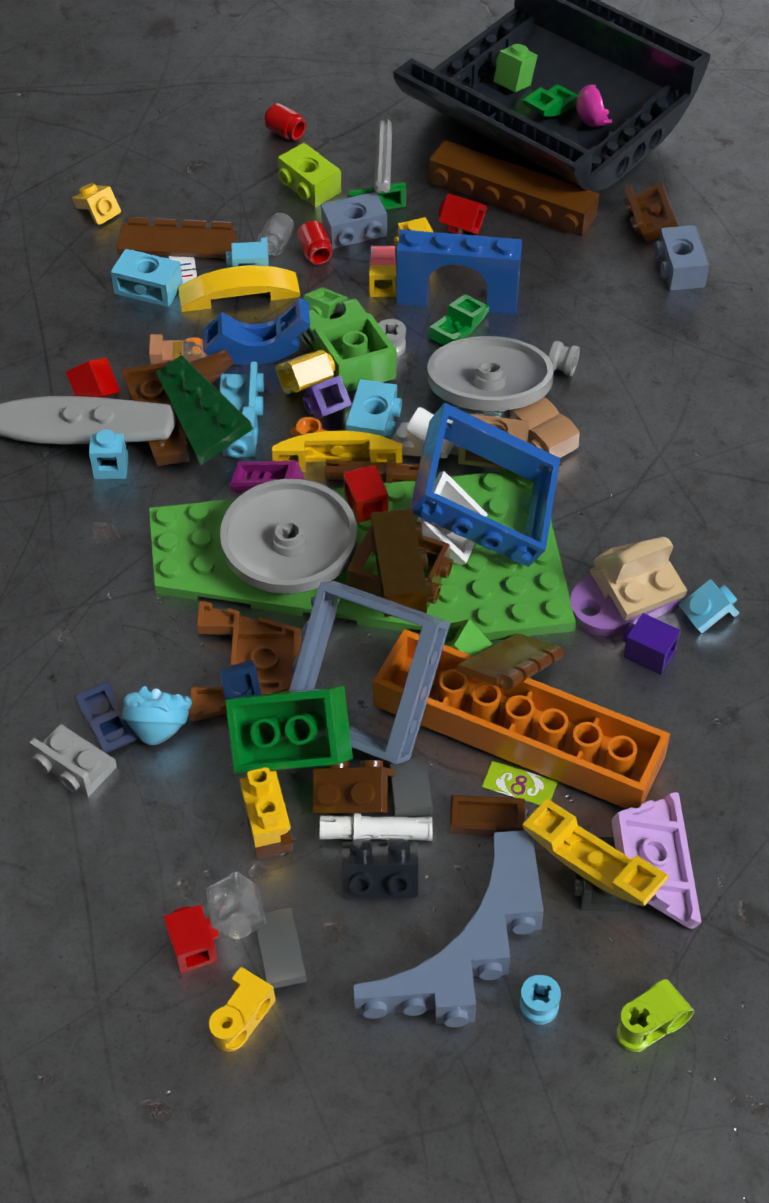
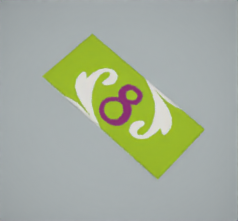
M492 761L482 787L541 805L546 798L551 801L558 781Z

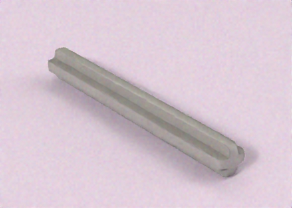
M389 119L385 122L379 120L377 123L374 174L375 191L377 193L382 191L387 193L390 190L392 122Z

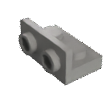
M62 724L43 742L36 738L29 742L32 754L31 761L36 768L45 774L51 772L59 778L60 782L72 792L78 790L87 797L117 767L116 760Z

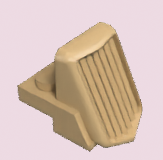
M657 537L610 548L594 559L595 567L591 568L590 572L605 599L612 598L624 621L685 597L687 589L669 561L674 546L667 537Z

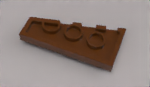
M170 362L121 369L132 401L171 405L156 371ZM176 415L175 427L167 440L148 441L157 466L189 461L188 438Z

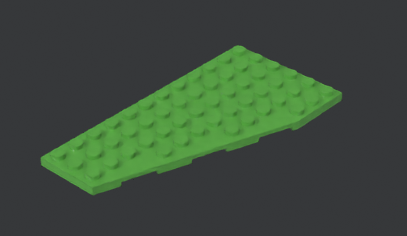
M511 470L451 476L488 514L487 518L525 535L534 481ZM415 481L384 483L388 492V511L410 509ZM344 488L332 489L347 502L344 496ZM236 499L149 508L156 594L198 600L199 597L239 602L251 604L252 609L303 616V612H312L311 598L316 597L318 588L289 594L268 592L247 584L229 568L222 553L220 528L227 509ZM414 515V520L417 522L419 516ZM371 520L356 523L357 546L354 556L371 525ZM550 520L546 550L529 567L475 543L466 564L453 563L449 577L447 579L443 578L440 583L441 591L436 604L430 603L427 609V614L450 621L451 623L470 619L489 641L507 639L515 634L535 636L575 631L576 621L552 521ZM349 565L332 581L347 585V569ZM375 566L372 574L378 575L377 566ZM428 566V570H424L425 577L429 576L433 567ZM340 598L335 615L337 618L356 620L357 625L402 632L404 629H422V626L394 616L385 617L383 612Z

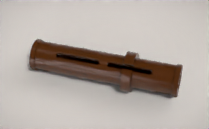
M326 459L325 480H344L343 473L375 465L383 482H416L420 464L395 463V460L369 462Z

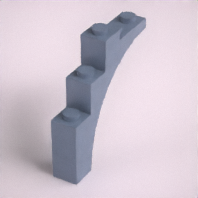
M525 830L494 833L492 849L493 869L489 887L478 911L462 933L440 953L413 969L386 979L353 984L355 1016L377 1019L389 1013L403 1012L406 1015L416 1016L425 1013L427 1010H434L435 1025L445 1024L448 1027H461L468 1022H475L476 998L473 978L480 977L483 980H494L502 975H509L511 957L507 932L529 934L534 930H541L544 910L534 842L531 835Z

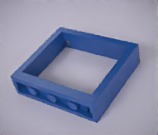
M444 403L429 421L410 509H413L414 515L428 522H432L486 549L529 567L546 550L560 458ZM443 439L534 481L525 535L432 492Z

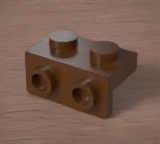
M662 182L637 194H634L630 184L624 187L628 196L623 199L628 213L630 215L634 214L630 218L631 224L636 234H643L646 242L658 238L661 228L678 226Z
M379 760L361 761V767L349 768V762H343L336 765H327V768L314 769L313 813H387L388 777H395V769L383 767V761Z

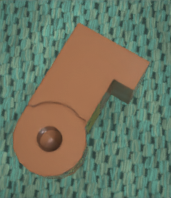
M150 334L149 356L151 365L171 362L180 355L190 363L191 361L208 356L207 353L203 352V339L191 337L185 340L163 341L162 334Z

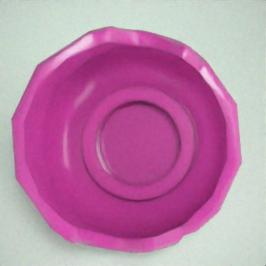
M596 85L584 86L577 97L576 109L579 118L588 127H601L611 124L612 120H609L607 117L609 111L604 109L603 100Z

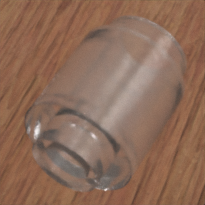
M276 213L267 219L257 238V242H261V238L267 237L269 255L277 256L284 252L294 233L293 220L284 213Z

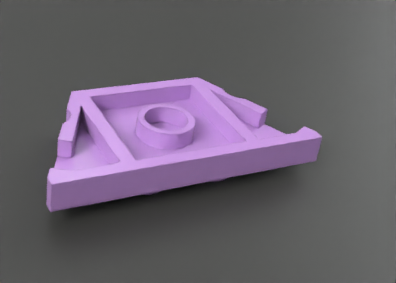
M672 792L664 799L656 802L650 800L642 803L638 808L631 807L618 812L611 819L615 849L631 859L638 855L668 874V880L648 901V904L687 928H696L701 923V916L679 793Z

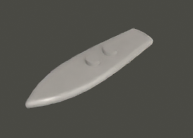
M44 396L24 398L0 404V436L39 444H90L91 434H97L105 429L112 430L115 434L123 433L125 443L167 440L176 424V413L172 405L83 396Z

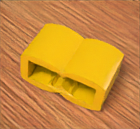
M323 350L299 356L278 364L275 368L282 390L286 394L299 392L334 377L333 372L336 370L333 358Z

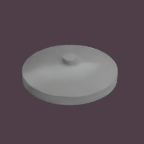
M497 336L469 337L450 342L437 349L431 355L427 365V380L430 388L436 395L454 405L480 411H506L522 408L542 399L552 387L553 364L543 351L520 340Z
M273 480L249 489L230 505L221 523V548L229 568L247 584L274 593L306 592L318 588L320 582L332 581L346 569L354 556L357 546V524L348 503L332 489L309 480Z

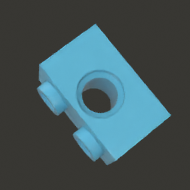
M126 248L111 270L114 294L165 307L171 305L178 293V287L183 284L179 261Z
M360 379L346 423V431L371 433L392 439L396 426L393 419L400 416L402 408V398H397V385Z

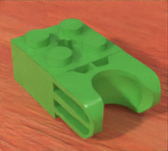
M357 299L341 301L343 314L335 319L323 318L316 314L314 310H309L310 325L304 333L300 334V337L310 352L323 350L331 355L336 368L335 372H333L334 377L341 376L347 392L357 390L360 379L377 382L395 379L397 349L371 313L367 314Z

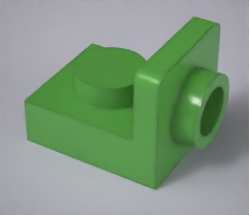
M321 287L305 294L303 300L309 303V310H314L319 316L330 319L331 315L343 310L341 301L348 300V297Z

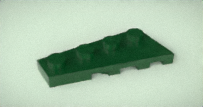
M182 355L156 371L200 465L253 430L250 420Z

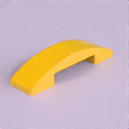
M236 266L215 270L195 277L178 287L182 312L211 309L212 299L267 292L270 294L271 301L300 297L296 272L272 266Z
M323 431L293 437L272 446V460L298 461L302 472H306V462H326V459L370 462L395 460V463H402V444L371 433Z
M547 798L522 824L523 829L571 870L597 887L627 902L645 906L668 880V874L636 855L631 859L577 824L576 816Z

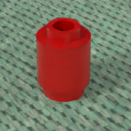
M280 103L269 107L265 113V126L274 133L288 140H298L304 134L306 121L302 118L301 114Z
M309 221L302 224L296 232V237L306 259L316 265L327 262L332 256L333 247L323 224L319 221Z

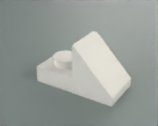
M418 407L410 422H402L392 440L402 444V455L422 456L429 421L434 416L424 408ZM443 439L439 458H447L454 443Z

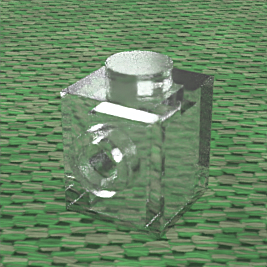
M238 871L206 888L211 926L234 942L247 937L250 933L266 925L260 887Z

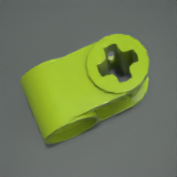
M668 979L661 980L622 1008L620 1023L616 1031L617 1041L625 1050L641 1052L667 1034L673 1033L684 1026L693 1016L694 1009Z

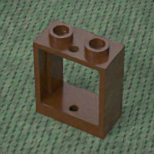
M370 525L347 569V586L381 597L378 575L372 574L376 566ZM423 536V543H419V548L426 549L428 566L433 567L428 576L431 577L433 586V598H427L428 609L430 603L436 604L441 591L440 583L443 578L447 579L453 567V559L449 558V543Z

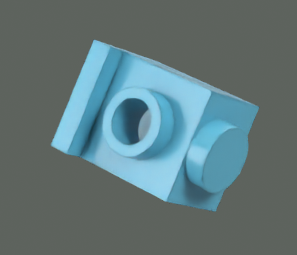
M267 237L261 238V242L231 243L232 251L226 252L227 268L251 265L269 266Z
M108 429L101 430L97 434H91L89 457L94 479H126L128 450H126L124 434H115L112 430ZM102 460H117V465L102 466Z

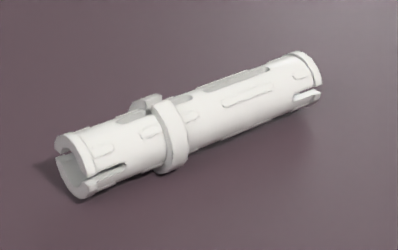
M354 813V816L320 815V840L405 839L432 841V817L361 816V813Z

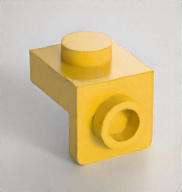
M90 183L79 189L80 194L72 197L77 209H89L95 224H102L121 213L110 186L95 185V183Z

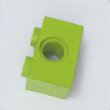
M302 143L278 157L279 180L315 208L342 193L341 170L306 143Z

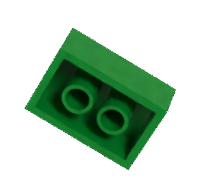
M344 685L245 695L226 700L234 774L246 773L265 767L270 770L336 765L353 759Z

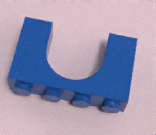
M400 230L397 247V304L427 307L431 273L442 266L463 265L476 270L485 279L487 284V305L490 306L489 312L516 314L522 239Z

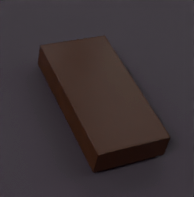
M451 795L450 834L494 836L495 832L524 830L522 824L525 822V799Z

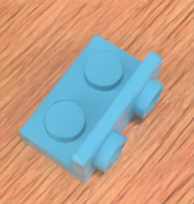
M251 362L250 374L221 375L220 392L241 413L243 412V407H256L257 415H263V396H258V393L264 392V373H258L257 362Z

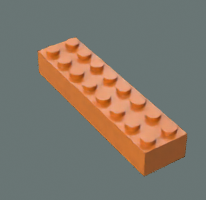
M406 629L401 633L373 680V706L395 715L397 714L419 634ZM447 645L443 646L420 725L623 808H638L645 802L666 757L670 733L531 678L526 679L509 690L498 687L499 684L493 685L457 672L458 664L473 656Z

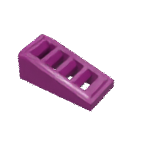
M238 461L229 486L231 490L246 492L257 485L273 480H304V475L298 461ZM248 473L252 474L250 480H246Z

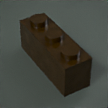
M413 509L371 513V535L381 597L427 613V598H433V586L431 577L424 576V570H428L426 549L419 548V543H423L421 522H415ZM384 613V616H385V617H390V616H391V615H388V614H385V613Z

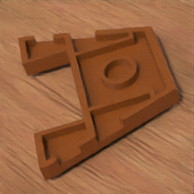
M199 601L198 634L233 635L231 665L253 660L262 694L284 692L290 689L294 676L291 672L292 665L301 651V628L259 617L258 620L241 616L240 611L230 608L227 611L213 608L212 603ZM191 687L190 699L192 700V705L189 708L190 721H199L227 713L222 687Z

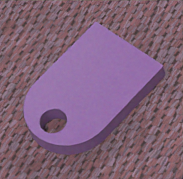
M592 575L579 581L572 590L570 602L576 625L591 635L599 637L620 635L625 632L630 623L636 624L642 615L640 614L624 621L612 598L605 599ZM681 599L645 612V614L657 618L678 608ZM584 608H593L598 612V614L595 616H587L583 614L581 610Z

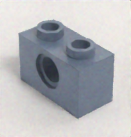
M377 192L321 204V222L333 248L387 236V212Z
M696 225L661 228L659 241L654 243V252L656 259L660 258L661 276L663 279H667L670 291L704 288L709 264Z

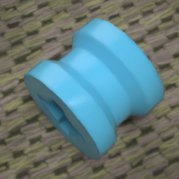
M534 975L523 983L520 1011L528 1022L544 1025L556 1017L561 999V990L558 983L546 975ZM535 993H537V994H542V995H546V996H545L544 998H543V997H537V995H536Z

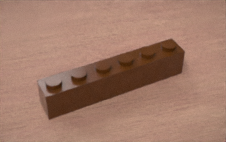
M444 140L429 159L428 182L576 235L583 236L597 216L599 193L590 190L586 191L579 186Z

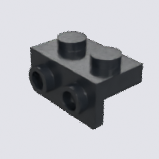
M356 839L352 842H342V896L344 898H416L418 896V841L393 839L389 842H371L366 839Z

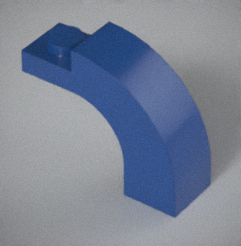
M299 297L277 318L263 324L242 323L221 312L203 329V352L210 355L225 348L237 365H251V362L268 364L284 359L300 348L299 335L304 333L310 325L309 303Z

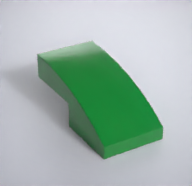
M558 84L548 91L540 87L523 99V105L543 116H556L574 108L577 104L578 95Z
M464 294L448 305L446 316L429 326L427 337L442 345L467 338L487 315L490 306Z

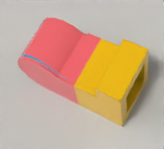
M371 246L369 271L370 297H396L395 246ZM379 281H387L391 283V286L386 289H380L375 284Z

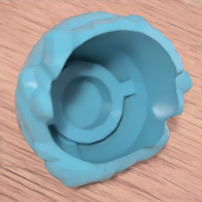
M142 686L138 693H130L124 698L122 718L129 724L143 743L158 745L172 737L186 723L192 700L180 694L162 693L156 688L150 692L146 686Z

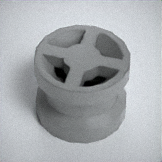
M397 319L380 321L378 323L397 349L396 357L400 356L406 349L405 325Z
M555 340L549 353V358L553 364V372L561 370L565 375L572 377L579 360L580 347L574 345L567 347L564 346L563 342Z

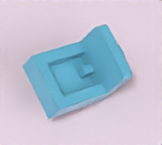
M711 579L679 604L680 608L701 633L728 612L734 617L739 614V611L733 605L737 601L734 594L725 584L719 588Z

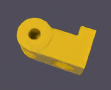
M240 967L232 977L234 994L226 1005L212 1013L209 1019V1029L214 1045L225 1052L235 1051L244 1045L276 1001L274 987L243 967Z

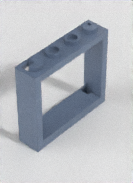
M336 581L320 582L316 597L311 598L313 609L309 621L302 630L301 639L303 644L300 655L293 662L291 672L294 676L290 689L287 691L315 688L340 598L422 626L389 740L349 725L351 747L395 764L408 761L411 758L451 622Z

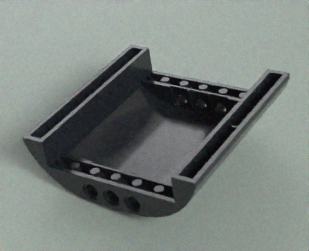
M514 0V8L434 69L411 58L393 71V78L401 91L584 190L596 192L616 183L656 149L671 133L698 90L711 54L600 0ZM514 44H521L526 46L528 51L538 56L531 86L514 92L494 82L497 67L496 59L501 50ZM558 84L578 95L584 86L596 85L602 97L604 109L609 111L607 117L609 120H612V123L601 127H588L579 118L576 106L560 115L543 116L523 105V99L540 87L548 91Z

